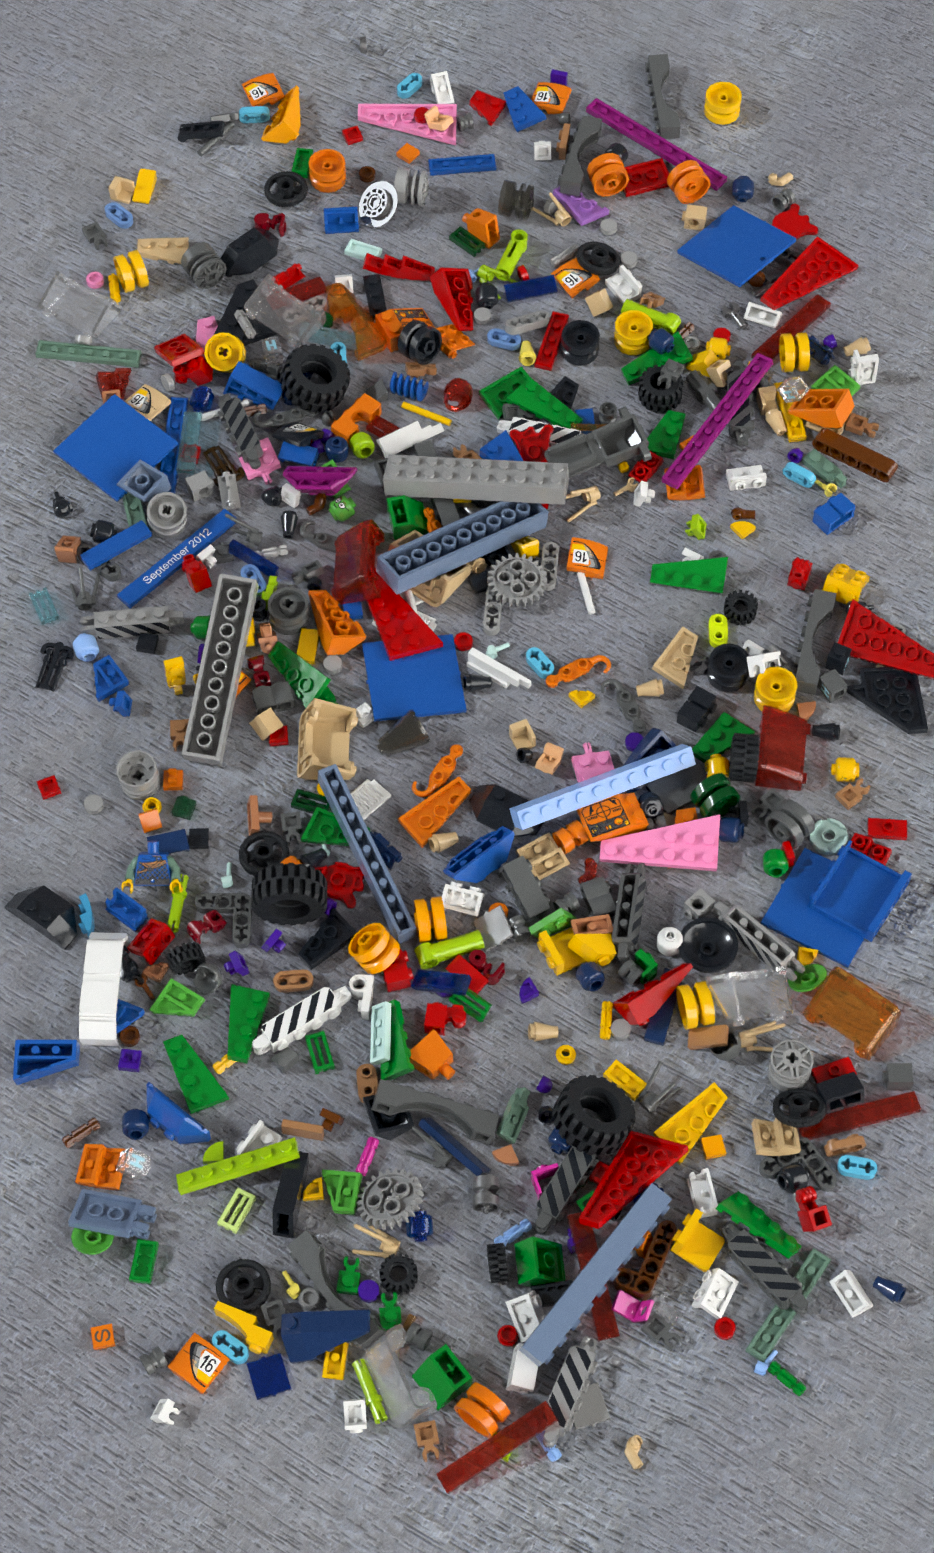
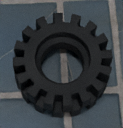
M736 590L733 591V595L731 593L728 594L724 603V615H726L727 620L730 619V623L733 624L736 621V625H739L740 622H742V625H746V621L749 624L751 620L755 619L758 602L756 597L753 598L754 594L748 595L749 591L742 593V590H739V593ZM743 604L748 609L746 611H738L734 608V605Z
M188 942L186 945L183 943L180 947L176 946V949H172L171 953H168L166 957L172 973L175 975H182V973L185 975L189 971L190 973L194 972V969L206 961L200 944L196 942Z
M504 1243L488 1244L487 1257L491 1283L508 1281Z
M398 1253V1256L391 1254V1258L386 1257L385 1262L381 1263V1269H379L382 1287H385L388 1293L392 1291V1294L397 1292L399 1295H403V1292L409 1293L410 1288L414 1289L415 1283L418 1280L417 1265L414 1264L412 1258L409 1259V1256L406 1254L403 1257L402 1253ZM396 1267H401L406 1270L407 1276L402 1281H395L390 1276L391 1271Z

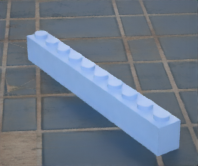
M681 744L512 807L509 810L514 826L524 830L694 766L696 762L691 746Z

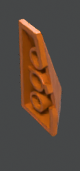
M309 590L308 595L319 637L327 655L346 654L366 640V635L361 625L357 621L354 622L349 617L350 614L347 611H343L338 606L339 603L326 590Z

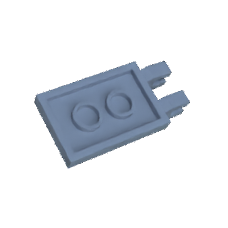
M82 1189L68 1223L69 1227L125 1238L136 1236L139 1239L148 1240L150 1230H148L149 1224L139 1222L140 1218L144 1222L154 1223L157 1214H155L156 1207L142 1205V1200Z

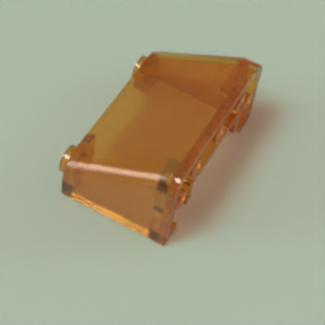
M341 283L326 286L328 310L333 317V321L336 318L342 319L344 324L351 321V329L354 332L356 346L354 353L357 360L360 361L384 351L387 347L386 338L364 304Z
M836 966L813 996L803 1015L812 1024L824 1021L854 1042L857 1056L870 1061L897 1027L901 1011L885 997L844 969Z

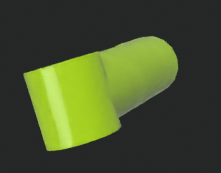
M518 229L511 233V240L496 267V270L504 272V275L494 273L501 281H508L522 253L527 250L528 234L524 230Z
M630 299L625 300L621 309V314L629 310L644 312L651 318L653 328H663L671 335L676 332L681 324L680 317L674 313L665 314L655 309L647 308V306L640 305Z
M474 930L433 944L430 942L420 944L414 949L420 968L427 970L437 966L439 962L455 958L458 954L465 955L473 950L483 949L484 941L480 931Z

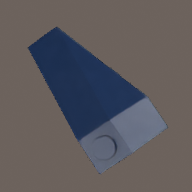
M652 728L639 742L624 765L673 748L676 745L662 730ZM643 784L641 786L635 787L633 789L627 790L619 794L634 793L646 784Z
M370 1310L309 1311L282 1314L281 1337L289 1361L292 1364L313 1361L317 1359L318 1355L326 1351L331 1352L335 1350L334 1347L344 1342L349 1343L370 1332Z

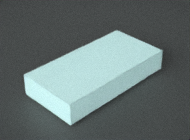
M354 239L349 241L344 250V255L363 261L366 253L380 257L382 254V248Z

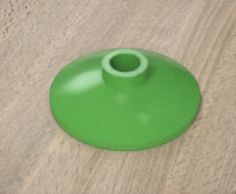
M809 964L804 966L805 971L803 973L795 970L794 973L797 979L793 982L788 979L790 988L797 992H807L816 989L827 978L825 967L819 964Z
M74 1228L71 1235L72 1244L75 1249L88 1255L104 1252L111 1246L114 1235Z

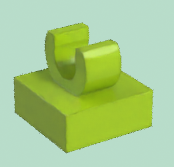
M699 514L692 515V520L686 522L690 529L685 530V533L688 536L695 535L698 540L705 539L707 523Z

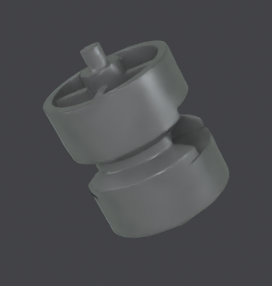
M487 1173L474 1177L472 1179V1191L476 1194L472 1196V1208L475 1211L484 1212V1214L498 1210L500 1208V1198L496 1194L499 1192V1178Z

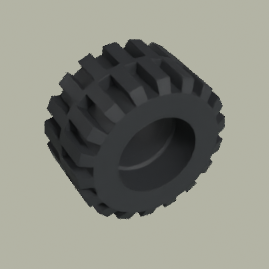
M654 365L653 368H647V371H644L639 379V401H641L643 406H646V409H652L656 413L657 411L664 413L666 410L675 409L682 399L683 379L681 375L676 382L671 380L669 389H666V382H662L659 386L657 385L658 378L661 376L660 371L664 365L659 367ZM661 387L665 388L666 390H657L655 388Z
M734 733L729 761L730 781L754 783L756 780L760 748L758 735Z

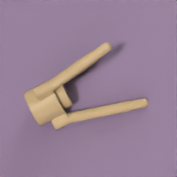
M551 192L549 196L558 207L554 214L555 219L532 207L533 211L552 221L556 226L559 224L566 226L572 220L571 215Z
M594 485L589 488L571 491L570 494L566 495V499L582 495L583 500L589 502L568 518L567 522L572 521L591 506L597 504L596 500L600 499V492L597 486Z
M776 1021L750 1030L738 1032V1036L741 1039V1048L746 1047L747 1052H772L773 1048L753 1046V1044L757 1043L756 1035L785 1027V1023L776 1025Z
M354 1224V1228L382 1241L379 1249L383 1250V1252L353 1249L352 1253L389 1258L391 1254L396 1256L401 1241L389 1236L380 1229L376 1230L373 1225L369 1228L374 1232Z

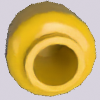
M712 337L706 343V350L711 349L719 360H725L726 356H730L731 345H728V341L725 338Z
M721 754L711 755L710 759L704 764L706 777L723 773L729 778V760L726 757H722Z
M838 757L835 764H831V775H835V779L838 782H854L859 777V763L854 758Z

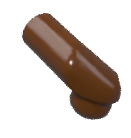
M324 493L315 495L314 504L306 507L309 516L325 508L327 498Z
M735 507L732 509L731 515L735 520L755 519V510Z

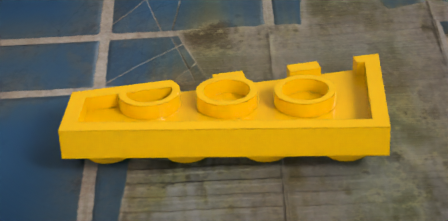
M715 1082L712 1083L654 1131L653 1135L688 1146V1152L677 1161L681 1165L728 1097Z

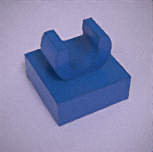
M124 690L117 691L116 698H110L109 706H114L113 711H119L123 717L130 716L132 699Z

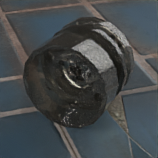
M504 180L499 198L498 214L511 217L513 210H515L517 219L522 214V219L528 220L534 205V185L529 184L526 189V183H522L519 190H517V182Z

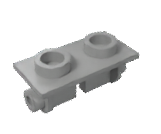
M229 471L223 472L222 476H217L222 507L226 510L241 508L235 474H230Z

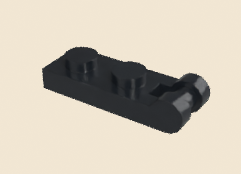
M224 121L181 124L177 137L178 141L184 143L188 139L223 137Z

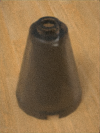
M411 709L378 739L379 744L376 746L382 755L386 753L387 756L428 744L431 742V739L420 720L416 717L414 710Z

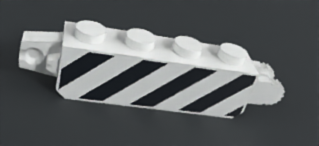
M513 417L512 421L500 420L497 425V433L501 434L507 430L509 434L512 429L523 432L529 426H533L536 433H539L546 423ZM552 425L554 431L550 437L551 446L581 434V431Z
M345 986L334 991L323 987L262 1025V1035L252 1042L254 1053L261 1056L270 1050L273 1053L278 1050L282 1051L288 1047L289 1043L302 1039L307 1032L320 1028L325 1021L336 1018L342 1012L341 1007L352 998L351 993Z

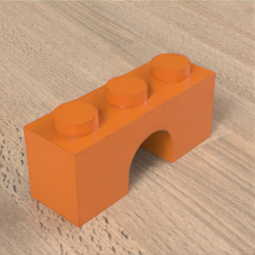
M364 393L355 400L349 409L343 412L338 420L332 423L331 432L335 436L344 438L349 447L351 437L359 432V426L355 423L364 421L371 425L382 414L381 403Z

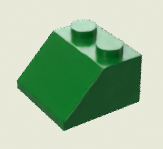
M533 1236L514 1244L518 1285L531 1288V1286L566 1281L562 1244Z

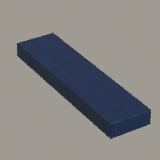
M665 968L663 974L672 969ZM676 989L656 1014L650 1017L644 1041L664 1046L677 1001Z
M431 1117L421 1119L418 1125L476 1176L489 1173L491 1170Z

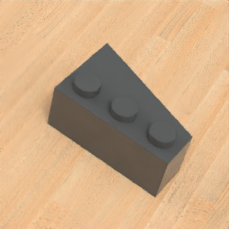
M521 856L502 865L497 875L499 878L503 876L508 884L505 888L508 892H512L515 904L526 921L547 912L550 909L549 905L551 903L549 897L543 894L540 888V880L537 876L534 877L530 861L528 859L525 860L524 856Z

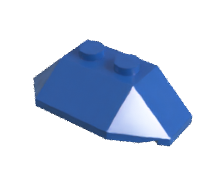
M502 826L497 831H492L480 837L449 861L443 870L444 874L455 880L472 883L484 880L487 875L500 868L507 861L515 836L514 832Z
M147 1083L148 1121L154 1128L162 1129L166 1138L170 1141L175 1140L178 1144L209 1142L211 1140L209 1130L198 1123L152 1083Z

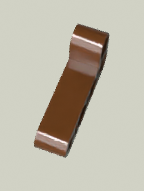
M664 1220L658 1225L639 1273L628 1268L618 1269L620 1272L613 1282L614 1288L617 1291L622 1290L639 1301L650 1299L674 1243L672 1238L677 1231L674 1222ZM666 1230H667V1231H669V1233L667 1234L666 1241H665V1240L663 1239V1234H664V1233L666 1232ZM661 1248L664 1253L656 1254L654 1249ZM654 1267L656 1272L649 1273L646 1268ZM620 1277H625L629 1280V1282L623 1284L620 1283L618 1279ZM644 1285L649 1290L646 1292H642L638 1289V1287Z

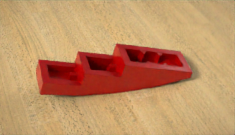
M366 253L363 263V269L408 280L431 281L430 277L435 271V267L404 255L400 260L386 254L382 259Z

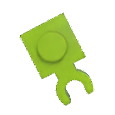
M277 576L269 577L266 591L262 592L261 598L266 602V610H268V600L278 586Z

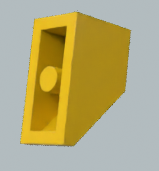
M575 934L568 943V948L584 960L595 962L600 966L608 965L617 954L611 934Z

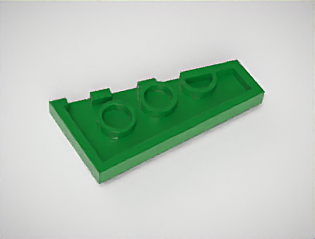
M679 331L673 334L674 348L671 352L658 354L653 349H650L621 368L622 375L628 386L639 382L640 376H642L644 371H647V368H653L654 365L658 367L665 365L668 359L680 364L693 361V357Z
M531 377L506 399L507 403L511 405L514 403L520 406L519 409L528 410L536 414V417L550 421L552 425L576 429L583 421L581 417Z
M728 557L652 564L650 583L723 593Z
M279 641L268 655L277 670L284 676L285 681L289 682L296 696L304 703L305 708L314 698L319 699L331 681L330 678Z
M231 984L228 1060L248 1063L253 1048L252 1042L257 1037L270 999L269 992Z
M397 1000L389 1002L391 1003L390 1060L381 1063L382 1080H393L414 1071V1065L410 1063L409 1059L411 1051L406 1045V1040L408 1039L407 1032L403 1031L404 1018L401 1004Z
M183 1035L163 1041L190 1114L229 1100V1096Z
M739 1191L720 1202L716 1207V1210L720 1213L725 1211L732 1216L731 1220L736 1224L741 1222L749 1227V1232L754 1236L765 1238L767 1245L788 1259L798 1253L802 1247L793 1236L788 1235L777 1222L772 1221L761 1208L756 1207L746 1195Z

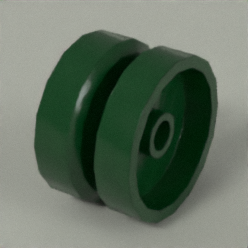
M723 773L714 774L706 778L695 787L690 795L691 801L697 808H700V813L704 818L720 815L721 818L728 813L730 806H736L740 800L739 793L733 786H730V781Z

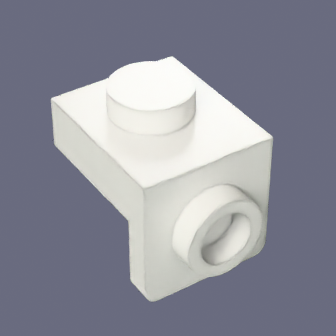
M365 1398L343 1400L345 1430H350V1433L363 1432V1429H367Z

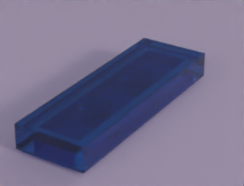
M554 275L504 285L507 303L558 292Z
M234 539L230 542L229 553L247 564L255 565L260 572L269 577L278 576L279 566Z
M417 969L411 987L414 990L465 996L472 978L467 974Z

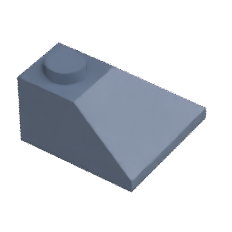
M139 460L117 483L118 487L143 502H149L155 495L168 492L171 489L167 475L142 460Z

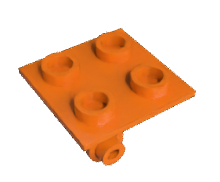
M453 324L436 328L442 336L440 350L449 358L454 359L457 356V350L475 345L468 336L458 331Z

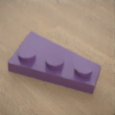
M560 187L553 189L555 198L558 199L581 226L609 215V209L606 207L601 208L593 199L590 201L583 197V193H580V196L560 193Z

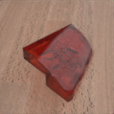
M116 368L114 372H97L96 380L101 397L103 391L119 389L121 399H123L129 382V375L132 371L131 368Z

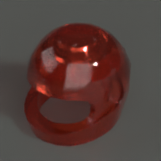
M454 378L449 381L444 389L445 407L452 412L466 409L472 401V385L462 378ZM448 400L456 401L459 403V405L451 406L448 403Z

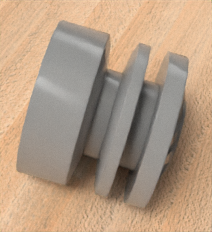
M398 167L394 182L398 203L406 204L408 197H410L411 205H415L417 201L418 206H424L429 189L428 171L423 170L420 176V171L415 170L413 177H411V170L409 168Z
M141 750L130 751L119 759L116 772L125 795L134 800H146L159 790L161 784L160 774L154 758L149 753Z
M793 1039L784 1040L773 1048L767 1072L768 1078L774 1087L783 1092L790 1089H803L805 1087L814 1063L813 1054L809 1047L803 1042Z

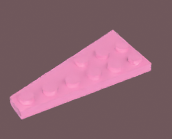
M358 104V121L456 145L457 104ZM433 106H437L440 114L452 116L454 122L444 131L429 129L427 123L421 124L415 121L414 111L420 107L430 109Z
M720 815L602 840L599 862L633 865L644 863L645 866L717 871Z

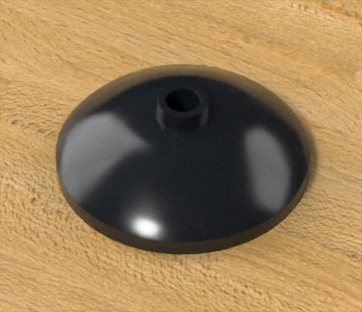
M710 917L698 918L688 923L681 931L683 943L679 946V953L685 963L692 964L694 970L704 973H715L726 969L735 960L738 952V939L733 929L725 922ZM708 949L710 950V953L704 952V950Z

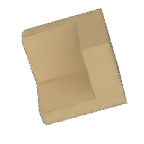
M115 176L109 186L110 199L129 204L134 195V181Z
M605 288L585 298L594 317L613 308Z
M718 360L706 369L716 387H725L727 385L725 382L727 380L726 370L731 367L729 360Z
M775 385L757 389L756 400L761 416L771 409H778L775 401Z
M271 707L257 715L249 723L262 741L283 727L282 722Z
M527 719L509 725V736L517 750L523 747L532 748L536 746V736Z

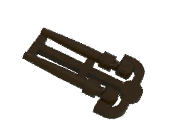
M219 445L203 452L204 457L214 472L216 478L213 481L217 487H219L217 476H222L221 469L223 472L228 471L226 467H228L232 474H235L236 482L244 477L243 468L239 467L237 470ZM216 450L220 452L222 458L225 461V464L222 463L221 459L215 452ZM212 453L213 457L219 464L217 468L208 456V454Z

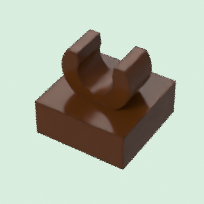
M322 1108L319 1114L326 1118L322 1126L323 1129L329 1132L332 1131L335 1123L342 1125L345 1119L325 1108Z

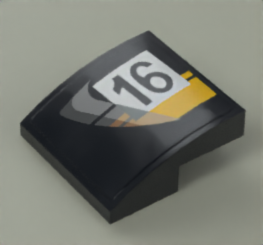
M295 422L279 428L273 433L272 437L298 447L310 446L311 439H323L324 431Z

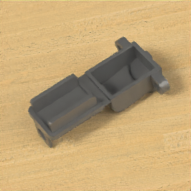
M626 406L618 409L621 419L593 430L591 433H582L553 445L544 453L548 463H568L569 478L595 468L604 462L606 466L612 467L636 455H641L644 462L651 460L652 456L648 449L649 442L644 434L642 425L638 423L634 414L629 413Z

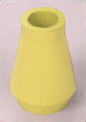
M523 341L521 343L519 361L524 366H531L536 360V355L531 342Z

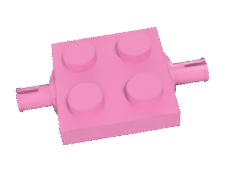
M267 437L259 440L263 450V455L259 458L261 467L256 470L252 469L248 462L244 463L242 457L238 458L248 481L256 477H263L266 485H268V481L270 484L272 483L269 474L281 468L277 455Z
M589 742L583 744L585 754L572 756L571 759L578 783L614 770L609 750L593 752Z

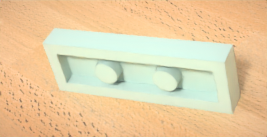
M386 1001L372 1006L370 1063L373 1065H379L390 1060L391 1003Z

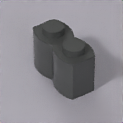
M278 681L271 686H258L252 690V698L258 715L270 707L274 713L295 707L291 688L287 681Z
M603 876L580 883V891L591 917L609 914L610 917L615 916L617 900L615 897L612 898L610 894L612 890L609 881H605Z

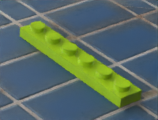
M294 1137L176 1174L178 1191L180 1195H184L298 1159L300 1155L297 1141Z

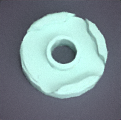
M827 818V820L821 819L815 823V830L809 835V841L817 852L824 855L838 854L842 845H847V829L838 820ZM830 833L834 838L828 840L824 837V834Z

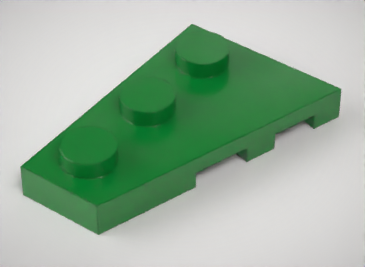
M521 366L481 389L478 395L496 418L500 420L503 416V404H509L506 402L507 397L530 376Z
M667 411L647 438L649 451L660 457L674 459L686 413Z
M723 712L692 748L693 755L705 763L710 759L711 755H722L731 748L734 733L754 735L755 731Z
M316 807L301 837V842L349 846L334 813Z

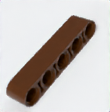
M822 428L812 442V446L817 451L882 482H889L898 468L894 460L827 428Z

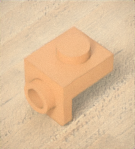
M433 106L424 114L429 129L444 131L454 122L452 116L440 114L437 106Z
M547 742L543 754L536 762L535 768L553 775L561 764L564 749Z

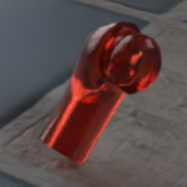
M593 858L585 860V873L577 878L579 884L592 880L597 876V863Z

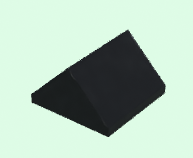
M375 1095L363 1097L375 1136L391 1141L414 1126L410 1111L390 1116L371 1110Z

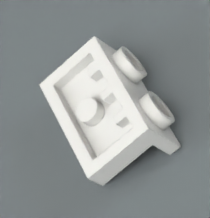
M624 265L620 266L619 273L605 279V285L622 305L626 299L635 301L641 298L642 285L640 281L636 280L631 271L626 269Z
M854 350L853 357L850 359L851 369H849V376L859 385L875 383L879 364L878 354L860 357L858 350Z
M761 465L726 469L730 491L760 488L766 485L767 475L763 473Z
M452 881L450 885L445 884L442 895L444 908L479 916L482 900L485 897V894L481 893L480 888L470 886L468 890L462 888L463 884Z
M259 1120L257 1124L251 1126L246 1140H242L237 1146V1155L278 1143L282 1140V1136L264 1126V1122Z
M720 1268L708 1270L702 1278L703 1283L693 1296L692 1307L702 1308L716 1319L722 1318L739 1281Z
M535 1290L505 1302L521 1343L529 1338L546 1316L541 1307V1298L536 1294Z

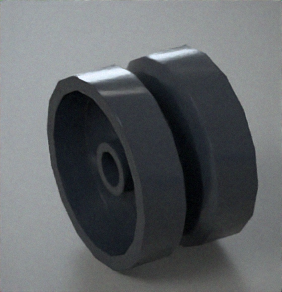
M419 320L409 322L401 331L398 339L399 352L403 356L422 365L433 361L442 345V336L438 329L428 326Z
M576 320L568 323L563 328L561 335V353L563 358L573 365L580 366L593 362L599 353L600 333L598 328L593 323L585 320Z
M731 643L716 647L711 652L709 658L708 681L719 691L734 692L741 689L748 679L747 657L749 654L739 645Z

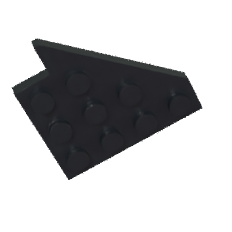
M254 279L237 285L214 335L229 333L239 338L244 346L282 333L283 327ZM236 310L244 311L256 331L255 338L248 339L245 332H243L234 316Z
M890 667L863 668L859 670L861 685L848 686L847 693L907 734L927 733L928 726L918 675Z

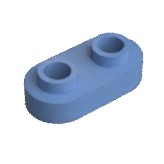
M111 202L105 206L106 217L118 227L126 229L133 225L132 214L120 204Z
M496 328L491 329L487 334V341L491 346L511 351L517 350L521 346L519 334L510 335L505 330Z
M252 564L243 566L240 571L241 577L256 579L260 589L257 592V597H261L262 592L266 591L267 585L259 569Z

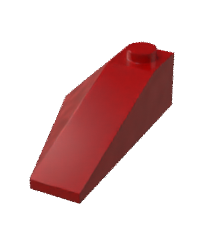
M441 267L430 277L434 293L458 331H473V312L471 310L473 283L469 270L465 268Z
M681 964L662 974L660 981L658 979L649 981L644 984L645 989L627 993L613 1002V1008L630 1025H645L693 968L692 964Z

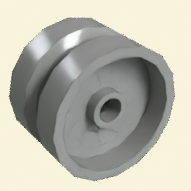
M162 492L155 495L148 503L147 524L156 536L173 538L181 534L186 527L187 507L184 500L174 493Z

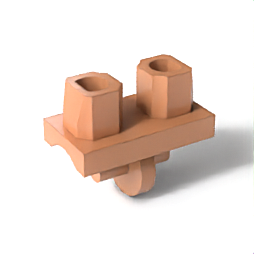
M270 622L259 623L260 633H257V640L261 650L269 654L276 645L277 635L275 631H272Z

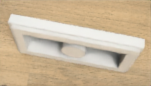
M749 302L743 319L776 329L781 320L782 312Z
M844 1270L829 1281L852 1318L874 1306L850 1270Z

